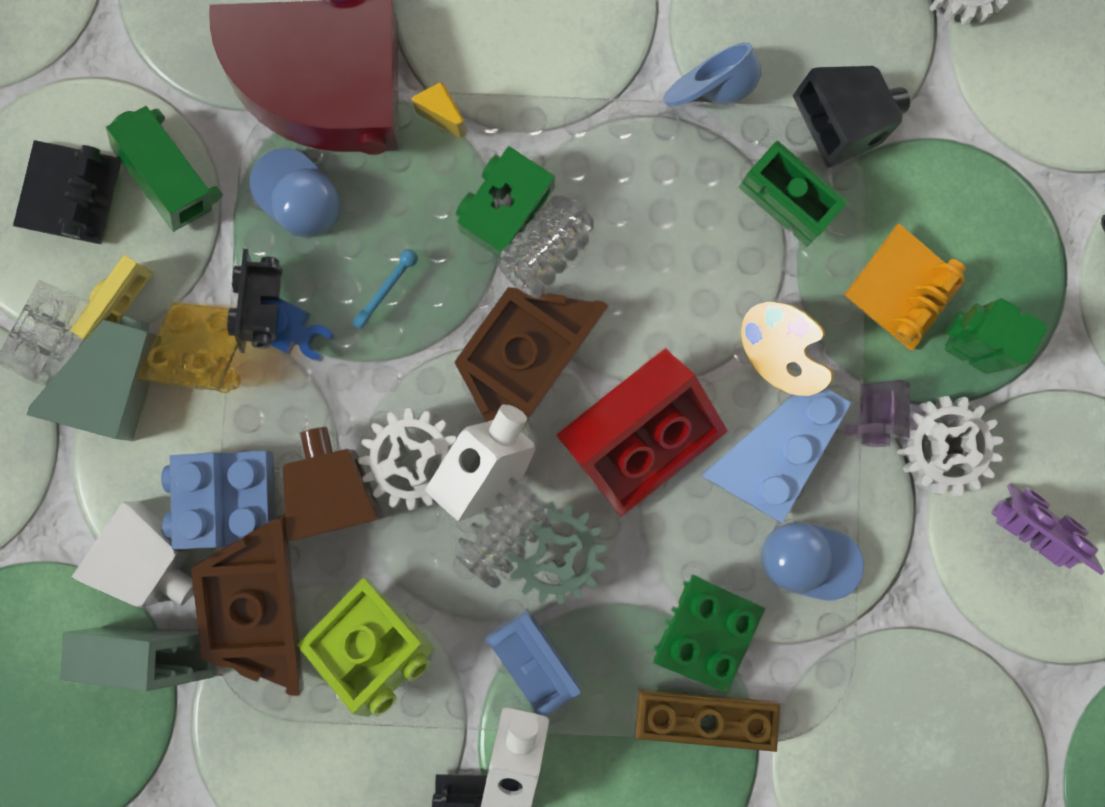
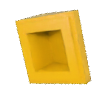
M439 82L411 98L418 115L460 139L466 136L467 130L464 118L444 83L441 84Z

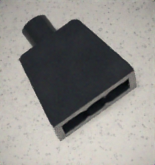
M875 66L812 68L792 95L827 168L834 167L882 144L901 124L902 114H905L910 107L908 91L904 87L889 89L880 70Z

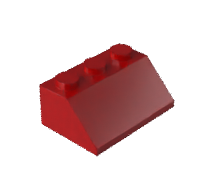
M664 348L557 433L556 436L617 514L622 517L726 434L728 430L696 375L668 349Z

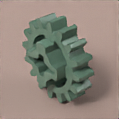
M548 502L547 514L541 515L539 510L532 507L529 509L532 518L530 523L522 519H517L515 522L518 529L522 531L520 536L509 535L506 539L508 543L516 546V552L505 555V561L516 562L518 566L511 573L510 578L515 580L523 577L527 581L522 589V593L525 595L531 592L533 588L539 590L540 603L546 601L548 594H555L558 605H563L565 593L570 591L576 599H581L582 592L580 586L583 583L593 588L597 585L596 580L591 575L592 570L604 571L606 567L604 563L596 560V554L607 551L605 544L595 543L593 539L601 533L600 526L588 529L585 524L590 514L584 512L578 518L572 516L573 504L570 503L564 508L563 513L556 511L554 502ZM550 521L566 522L579 531L569 536L554 531ZM534 530L539 540L536 554L525 559L526 541ZM554 540L558 546L568 545L574 541L577 542L565 552V562L558 565L554 559L548 562L545 560L539 564L536 563L547 553V542ZM587 546L588 557L581 573L577 575L573 566L575 554ZM541 571L557 574L562 584L546 583L538 579L534 574Z

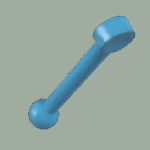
M408 249L401 253V262L365 309L360 311L353 321L354 326L360 330L366 326L372 313L405 270L417 263L418 256L415 251Z

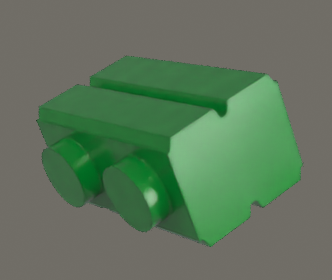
M778 140L773 143L750 169L738 187L787 230L792 229L793 235L806 247L826 229L849 202Z
M1003 298L983 306L976 303L967 313L961 310L958 311L949 322L945 330V334L949 336L945 343V351L962 361L969 359V365L985 374L1021 366L1030 361L1047 330L1046 323L1029 313L1021 315L1020 308Z

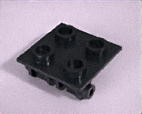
M34 140L13 226L102 245L121 161L118 157L100 154V149L88 145H82L80 150Z

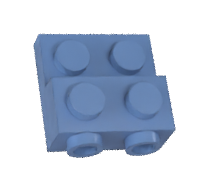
M273 451L169 455L170 465H166L163 468L161 482L164 491L170 493L171 512H167L164 515L162 528L164 536L172 541V549L224 547L275 518Z

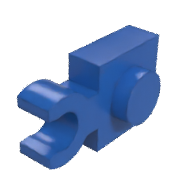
M282 299L280 301L262 300L261 304L278 305L279 308L277 338L271 342V346L290 355L297 343L301 352L306 357L322 362L324 356L313 351L312 341L317 336H324L333 341L335 335L321 325L306 327L305 325L311 314Z

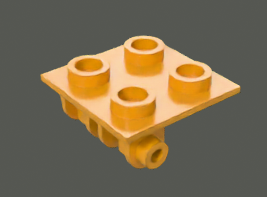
M898 223L845 292L844 296L908 350L913 351L964 283L965 277L963 273L966 267L955 259H950L946 264Z

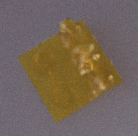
M172 302L136 378L139 381L154 382L161 385H176L197 390H214L220 393H229L231 390H236L240 385V374L235 372L230 364L238 345L235 337L228 335L227 319L229 308Z

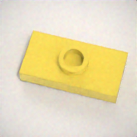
M123 255L107 279L100 281L92 289L89 295V304L70 331L86 340L102 320L118 324L153 275V271L132 258Z

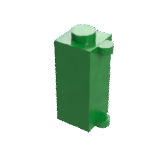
M144 106L135 112H123L110 125L106 126L110 147L170 229L175 232L212 211V204L222 198V192L217 186L208 189L161 126L165 116L160 109L150 111L147 106Z

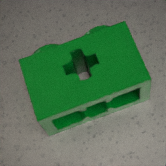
M509 145L501 157L495 154L489 160L481 175L485 179L476 194L469 192L456 210V215L459 217L456 223L460 233L504 262L555 189V176ZM507 195H510L512 206L509 207L503 204L496 210L494 199L497 197L503 200Z

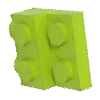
M364 577L297 644L353 715L369 717L371 714L379 716L390 709L397 699L394 691L405 679L414 681L429 668L430 660L427 657L435 649L406 615L399 613L374 583Z

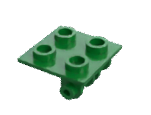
M692 574L689 582L684 581L682 584L685 587L678 600V608L674 606L671 608V611L675 613L673 619H666L665 624L669 626L668 629H665L659 644L653 648L657 652L653 663L728 693L766 608Z

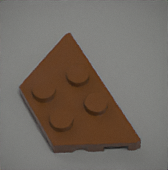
M508 287L454 361L485 421L494 420L502 405H511L518 408L526 415L528 421L609 305L603 301L594 300V302L566 298L565 295L533 293L530 290Z
M279 515L195 564L191 568L202 660L221 668H233L241 676L256 682L260 678L266 679L285 687L286 694L300 696L304 689L301 654L297 646L299 635L290 549L286 536L285 515Z

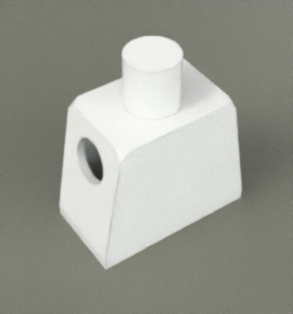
M502 405L494 420L468 426L462 430L427 485L425 492L458 522L512 502L536 450L534 443L521 433L527 421L526 415L516 407Z
M125 501L120 504L72 575L74 579L140 608L156 604L163 594L182 606L194 593L192 578L179 570L189 556L191 549H172V541L168 540L163 533V521L140 501Z
M502 708L481 807H531L540 773L549 718L512 708ZM503 779L517 780L519 782L517 791L504 789L501 786Z

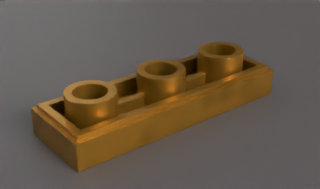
M638 688L635 738L777 752L780 703L772 700ZM705 715H714L715 722L711 727L704 728L700 726L701 719Z

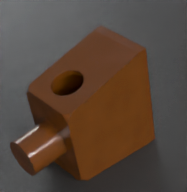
M319 427L300 432L306 459L283 465L285 521L288 542L383 519L382 511L376 497L373 495L374 492L370 483L364 482L362 479L366 473L362 464L359 463L356 451L344 449L333 452L328 427Z

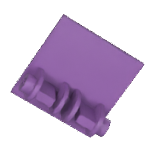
M1011 483L1007 485L1012 499L1008 503L1004 500L999 501L991 513L997 518L996 523L999 526H1002L1016 537L1019 535V540L1024 543L1031 540L1030 547L1035 551L1038 550L1041 555L1057 567L1064 565L1070 569L1080 560L1100 575L1105 572L1095 555L1099 550L1086 538L1089 532L1079 522L1068 515H1064L1060 519L1048 510L1050 504L1034 490L1026 488L1022 492Z

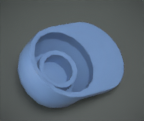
M743 42L730 46L682 76L666 91L663 99L666 105L671 107L683 105L701 96L713 103L728 105L747 97L757 87L762 75L761 64L752 45Z
M281 148L266 153L254 165L250 175L252 196L256 203L284 230L294 236L312 238L321 236L334 226L339 218L341 209L339 191L331 179L307 156L294 149Z
M790 522L773 530L767 536L762 546L761 563L766 575L776 586L789 592L820 600L834 601L852 593L860 583L863 575L864 562L859 547L849 536L838 531L807 523Z

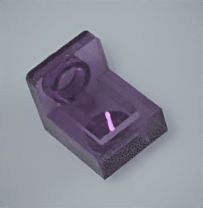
M895 380L860 384L859 424L845 425V435L861 438L862 446L889 447L891 446V439L910 438V383Z

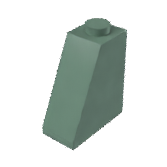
M122 316L120 324L102 320L30 404L27 415L113 439L133 441L163 337L148 332L150 324L125 316Z
M99 627L63 632L60 680L151 691L214 678V664L206 662L201 658L198 630Z

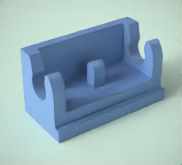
M528 608L485 637V640L497 654L536 714L548 716L581 693L580 683Z

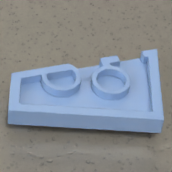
M827 388L810 396L792 394L699 476L775 521L783 523L851 402Z

